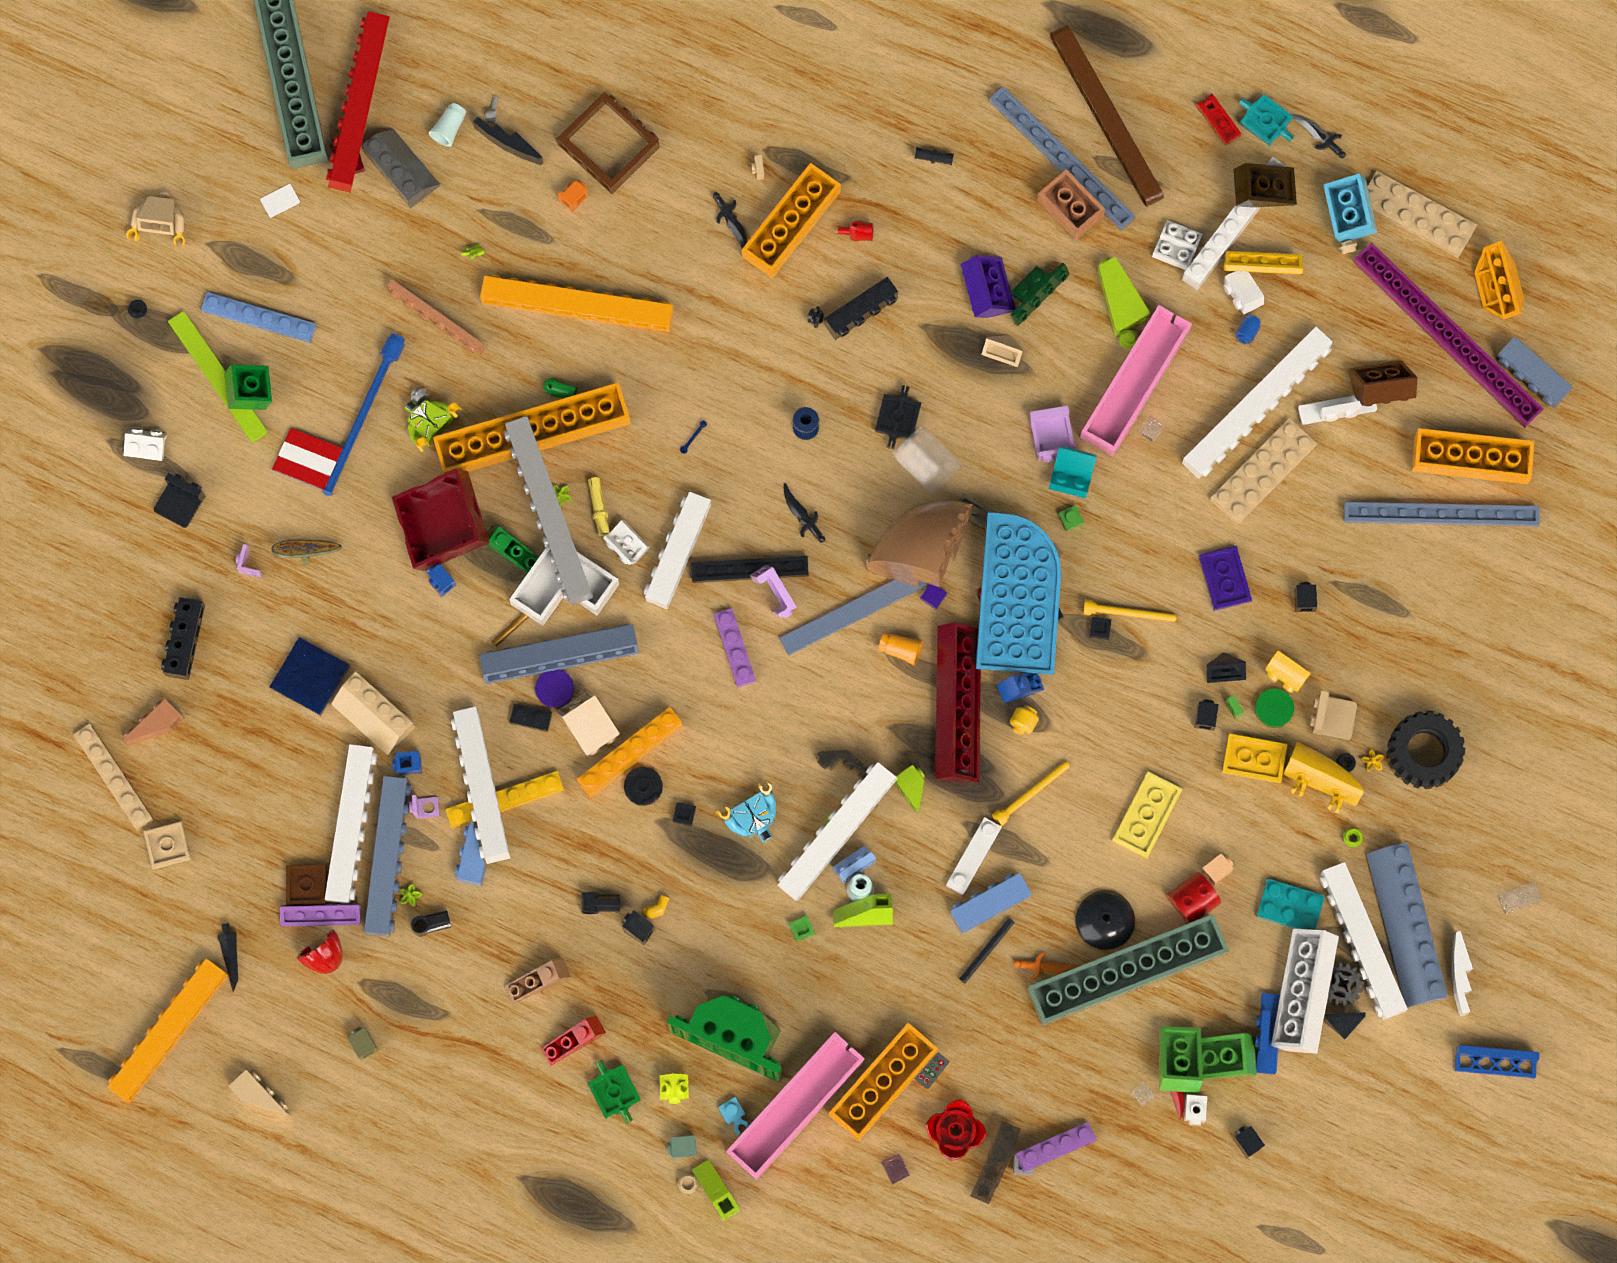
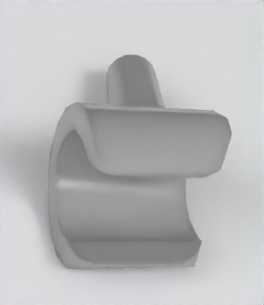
M497 96L493 97L491 110L485 111L487 122L497 120Z

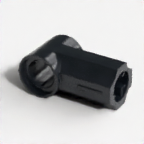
M581 893V913L620 912V894Z
M448 911L414 917L411 922L413 933L416 936L423 937L428 933L451 928ZM418 922L426 924L425 928L421 931L415 929V925Z

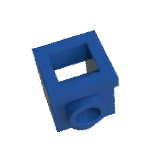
M441 564L433 565L427 570L426 573L430 578L428 582L435 590L439 588L437 592L440 597H443L456 586L453 578Z
M419 751L395 753L392 765L393 771H397L398 776L422 774ZM410 762L411 766L405 768L404 764Z

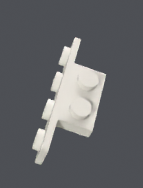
M1355 396L1300 405L1298 411L1301 424L1306 425L1322 421L1331 422L1338 418H1352L1359 414L1377 411V405L1362 406Z

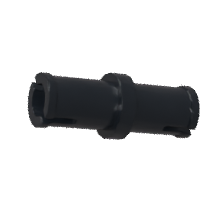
M916 147L914 159L931 161L932 164L937 162L952 166L954 153L937 151L935 148L930 150Z

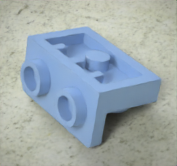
M863 846L833 866V870L844 884L874 864L876 857Z

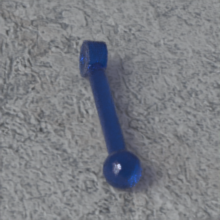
M702 420L700 422V426L689 439V441L686 443V445L680 448V452L682 454H686L688 452L687 448L690 446V444L693 442V440L696 438V436L699 434L702 428H705L707 426V422L705 420Z

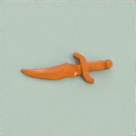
M1044 952L1037 956L1035 962L1014 961V966L1017 968L1021 966V968L1034 969L1035 973L1030 977L1031 980L1036 979L1039 972L1059 975L1084 965L1058 963L1052 960L1041 962V958L1045 956Z

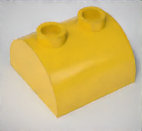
M1280 651L1276 652L1265 669L1268 672L1267 677L1275 682L1278 679L1284 683L1282 687L1290 693H1293V691L1298 692L1311 675L1310 672Z

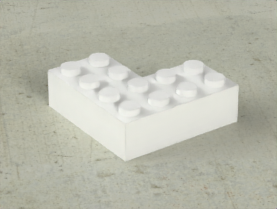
M550 547L543 551L509 599L513 607L544 626L563 599L561 590L565 589L563 583H558L555 575L558 569L556 565L552 566L548 556L552 554ZM577 552L593 598L579 604L598 616L619 586V580Z

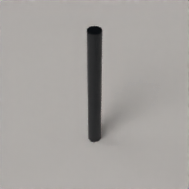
M1008 918L962 974L959 978L962 983L965 984L1013 926L1015 922L1012 919Z

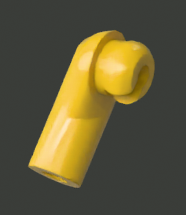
M660 895L657 905L646 906L643 909V915L649 919L662 916L670 898Z

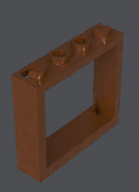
M604 92L557 138V143L560 148L607 191L613 194L659 149V138L653 132L649 133L639 119L635 120L631 117L632 114L627 108L620 107L614 96H608ZM605 104L649 143L613 179L569 140Z

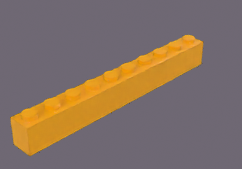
M497 275L484 276L480 295L482 304L670 332L674 312L673 305L667 301L651 302L647 298H640L638 300L632 299L628 295H621L619 297L609 292L599 294L590 289L580 291L570 286L560 288L551 283L541 285L536 281L521 282L517 278L502 279Z

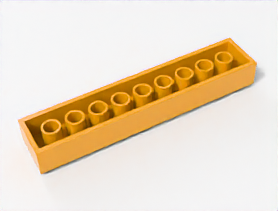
M618 382L433 437L444 474L456 468L471 472L513 459L510 448L513 447L511 441L507 442L503 432L507 430L505 423L525 416L529 420L540 451L627 426L631 423Z

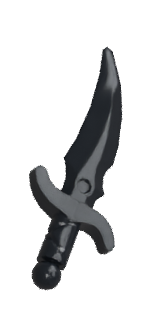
M715 192L713 198L721 210L717 216V223L720 224L722 217H725L727 227L733 232L743 249L747 243L746 234L742 224L737 220V215L732 212L736 208V200H733V204L727 207L720 194Z
M784 483L786 503L792 514L798 518L799 523L804 525L800 531L801 537L804 538L805 532L810 530L820 543L825 542V536L815 525L818 521V512L815 511L814 517L811 519L808 516L807 510L795 499L787 484Z

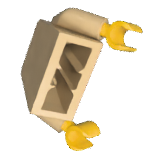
M160 192L158 197L149 196L145 202L134 209L130 224L132 229L127 231V238L131 239V235L135 233L134 240L138 241L140 239L138 231L174 235L176 232L177 236L173 240L175 246L177 247L176 242L178 239H182L183 247L185 246L186 240L182 236V232H184V217L180 208L175 206V201L170 199L169 193Z

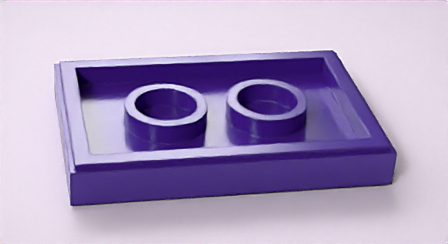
M1237 545L1199 555L1214 611L1252 602Z

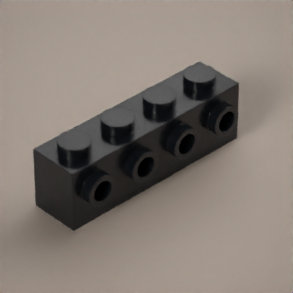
M887 276L825 317L824 325L835 340L839 337H844L854 327L861 326L868 318L876 316L883 308L894 304L898 299L899 291Z
M179 597V601L174 605L175 619L170 623L169 632L171 637L166 642L165 651H167L166 659L163 658L161 670H163L167 677L189 680L205 609L203 601Z

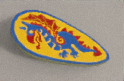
M288 540L274 544L271 552L273 555L281 558H302V563L308 564L310 556L339 551L342 549V545L326 541Z

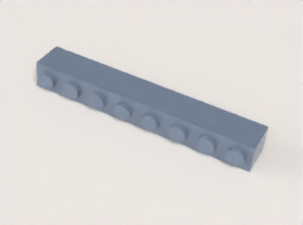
M624 624L616 628H604L596 632H584L581 635L564 636L561 639L545 640L541 643L525 644L516 648L509 647L496 652L489 651L479 656L485 684L635 655L639 654L634 625Z
M383 776L364 929L366 935L390 937L391 932H394L395 920H392L393 913L397 912L398 904L395 901V893H399L400 881H397V877L402 872V862L399 861L400 854H404L405 848L402 836L406 835L407 823H404L405 815L409 814L407 796H411L412 784H409L407 778Z

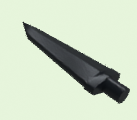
M225 923L222 924L223 934L218 935V941L221 946L232 991L234 992L238 982L237 932H231L230 924Z

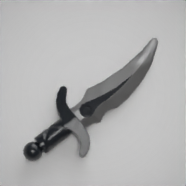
M1293 115V119L1301 124L1314 139H1318L1323 143L1322 145H1316L1315 149L1324 150L1330 148L1341 159L1346 157V153L1333 142L1335 139H1341L1342 135L1333 134L1330 137L1326 131H1323L1312 120L1300 115Z

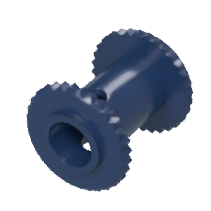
M802 407L795 411L792 418L794 434L802 440L815 438L819 432L818 413L810 407Z

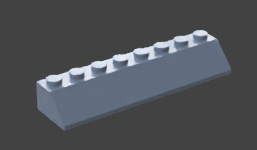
M1408 842L1367 853L1366 857L1399 986L1407 1008L1444 1000L1448 996Z

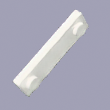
M984 817L947 882L946 887L962 896L964 895L1002 828L1000 825Z

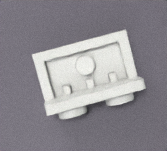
M132 427L125 433L124 456L162 461L164 459V444L167 434L162 433L161 430L144 431L141 427Z
M621 520L609 534L603 536L606 546L613 551L615 550L619 555V559L624 564H636L650 548L625 520Z

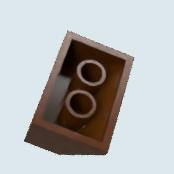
M1403 361L1349 368L1348 372L1354 396L1360 401L1362 406L1368 407L1379 403L1389 404L1392 401H1407L1416 398L1418 377Z

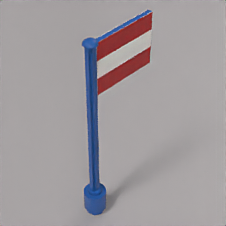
M394 333L387 337L380 352L383 356V361L343 448L290 428L272 470L319 488L325 495L332 496L334 487L387 370L393 361H398L405 346V339Z

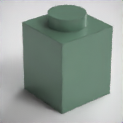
M695 1135L671 1137V1143H667L668 1155H672L673 1160L697 1158Z

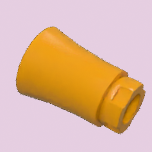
M884 632L880 640L879 651L915 666L922 650L923 640Z

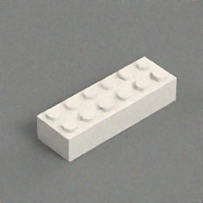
M1293 929L1271 1046L1284 1051L1317 1054L1339 936L1325 930Z

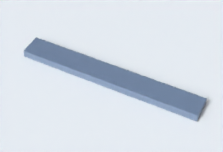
M893 580L779 639L788 656L923 589L927 584L921 581L920 587L917 588Z

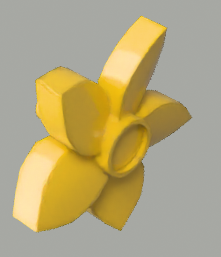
M1371 749L1369 757L1360 759L1364 763H1368L1366 767L1367 772L1373 768L1382 771L1380 762L1384 758L1383 755L1376 756L1375 752Z

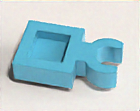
M736 1097L718 1107L727 1124H735L734 1130L737 1135H740L738 1130L740 1125H744L746 1129L749 1127V1124L741 1119L746 1114Z

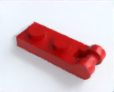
M1212 93L1204 101L1200 100L1195 104L1198 111L1202 113L1225 146L1241 136L1240 130ZM1208 106H1213L1211 110H1208Z

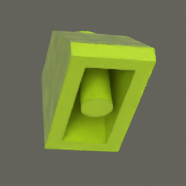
M911 765L896 776L898 779L894 784L917 813L920 810L924 786L923 778L925 776L919 767L915 768Z

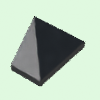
M1222 653L1206 665L1207 683L1246 680V661Z
M1365 1012L1325 1014L1323 1021L1345 1040L1366 1017Z

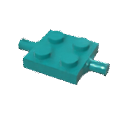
M1265 94L1253 104L1244 97L1239 102V105L1247 109V113L1240 121V125L1269 147L1280 136L1289 142L1294 138V135L1286 130L1287 125L1294 116Z

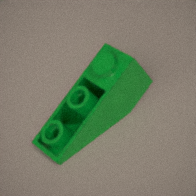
M491 526L487 531L490 543L486 546L528 574L539 557L500 526Z

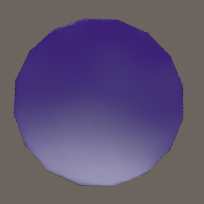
M562 670L544 672L536 681V696L546 707H563L573 697V680L569 674Z

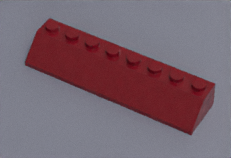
M956 622L937 626L935 779L945 782L979 783L981 669H975L978 628Z

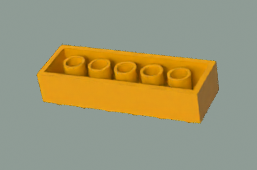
M810 163L743 247L742 258L773 279L841 193V184Z
M1418 428L1414 437L1412 472L1528 485L1532 478L1534 441Z
M907 1023L829 1112V1116L854 1139L860 1142L937 1054L938 1048L911 1024Z

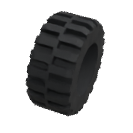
M1422 711L1415 712L1414 715H1408L1403 721H1400L1393 730L1387 744V758H1390V768L1395 769L1396 772L1394 774L1397 778L1402 777L1404 779L1403 783L1407 785L1411 783L1414 788L1418 789L1420 787L1431 789L1434 786L1437 788L1442 786L1443 783H1447L1457 773L1464 761L1463 756L1465 755L1466 748L1463 747L1465 743L1464 737H1460L1459 734L1461 730L1459 727L1455 728L1452 725L1454 722L1450 718L1447 721L1443 718V714L1438 713V715H1434L1433 711H1427L1426 713H1422ZM1419 733H1426L1436 737L1444 749L1442 761L1434 767H1424L1417 764L1408 752V743L1413 736Z

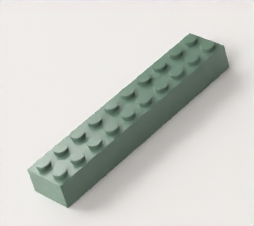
M254 0L291 169L328 162L294 0Z
M1212 914L1028 986L1027 991L1043 1027L1226 955L1229 950Z

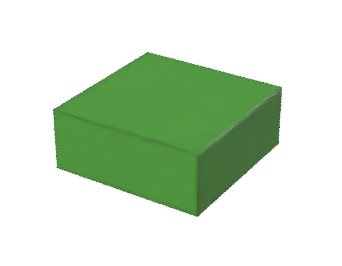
M1235 696L1227 698L1225 704L1233 717L1237 719L1242 716L1244 711Z
M807 915L789 923L796 942L815 935Z

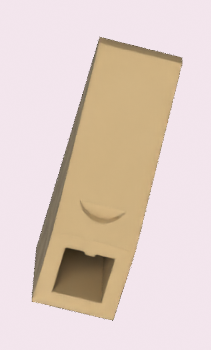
M245 1070L228 1086L246 1104L286 1117L289 1116L286 1112L288 1107L281 1100L277 1102L272 1097L275 1093L267 1085L263 1087L259 1083L261 1078L254 1071L250 1073Z

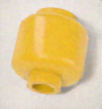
M1027 705L1017 707L1010 719V724L1013 726L1012 730L1019 735L1024 733L1031 734L1039 720V717L1036 715L1037 711Z

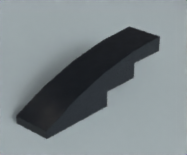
M479 117L473 121L474 128L503 150L538 165L543 164L542 156L516 131L509 136L498 124L491 129Z

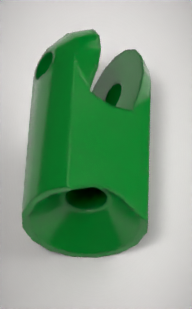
M548 378L543 383L544 391L551 396L564 399L577 394L578 387L559 382L555 378Z

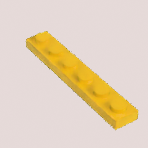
M558 771L497 791L496 795L500 812L564 791ZM469 801L445 809L452 829L468 824L470 821L473 822L471 810H474L473 803H469Z

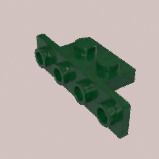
M1061 263L1050 275L1036 266L1010 292L1015 299L1021 302L1011 313L1015 325L1019 326L1067 279L1070 273L1066 264Z

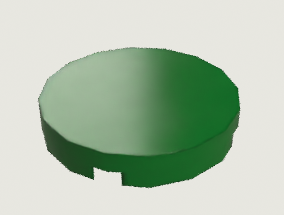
M1275 688L1260 694L1255 704L1256 717L1265 726L1271 728L1286 725L1292 718L1295 709L1290 695L1281 689Z

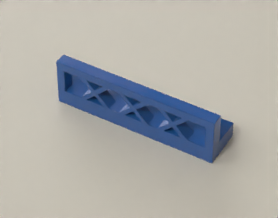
M1459 1045L1456 1047L1455 1072L1535 1079L1537 1061H1539L1540 1052ZM1460 1056L1469 1057L1473 1064L1469 1068L1460 1067ZM1483 1058H1488L1493 1066L1486 1070L1478 1062ZM1502 1060H1508L1513 1065V1068L1509 1071H1503L1498 1064ZM1522 1062H1532L1531 1073H1523L1518 1066Z

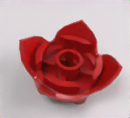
M962 1099L950 1102L942 1113L932 1115L926 1123L928 1136L938 1144L941 1154L949 1160H957L964 1157L969 1149L979 1146L987 1135L984 1124L974 1118L972 1108ZM954 1126H958V1130H961L962 1133L954 1136L953 1132H950V1128L954 1129Z

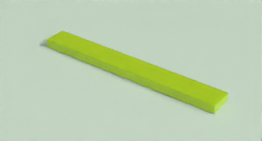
M183 311L170 319L168 323L228 408L225 382L226 371ZM228 409L251 443L268 434L253 410Z

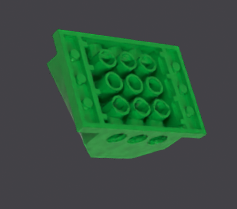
M723 995L708 998L706 1002L697 1005L689 1024L687 1019L679 1015L669 1017L667 1025L671 1034L774 1081L780 1082L782 1067L778 1060L769 1057L780 1034V1030L760 1012L759 1007L748 1003V1005L742 1004L740 1002L741 999L736 996L729 995L727 997Z

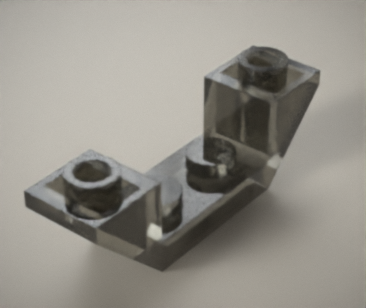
M848 750L820 751L816 754L817 763L825 770L828 768L832 771L842 759V764L851 771L853 769L856 771L859 779L864 780L868 775L866 773L868 768Z

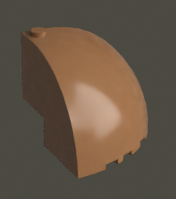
M942 500L922 504L905 512L885 530L872 554H868L865 562L868 572L917 588L920 587L921 581L940 587L949 561L955 560L970 520L969 514H972L971 510H973L974 506L960 501Z

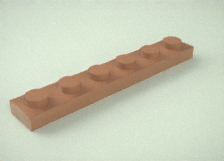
M393 279L389 281L387 286L392 297L397 300L399 298L402 299L405 306L409 309L419 311V315L423 319L433 321L435 327L440 331L444 332L446 330L454 341L458 343L459 341L463 342L465 348L470 352L481 354L485 348L481 341Z

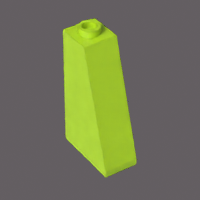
M1108 257L1099 263L1098 275L1113 332L1118 337L1123 331L1130 330L1149 320L1151 313L1117 258L1113 257L1110 259Z

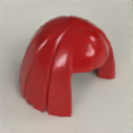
M330 930L326 934L328 938L317 946L316 949L311 950L309 946H306L297 955L296 959L308 969L320 974H329L337 970L343 959V951L335 930Z

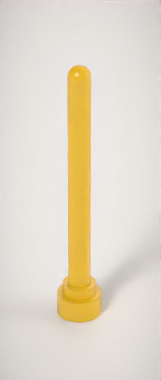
M1084 600V615L1099 612L1171 622L1177 620L1175 614L1098 605L1093 600Z
M1067 761L1063 762L1007 808L996 810L992 814L995 822L1001 827L1006 824L1010 814L1070 767V763Z

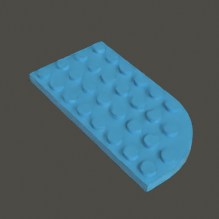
M987 513L975 669L1054 675L1061 585L1060 559L1049 536L1035 523L1020 516Z

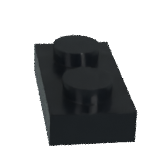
M514 704L509 723L548 732L553 713Z

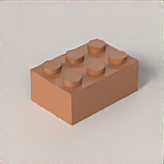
M1067 169L1038 193V203L1075 241L1104 217L1105 208Z

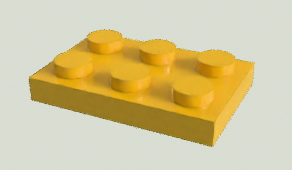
M1229 734L1222 773L1280 784L1287 744Z

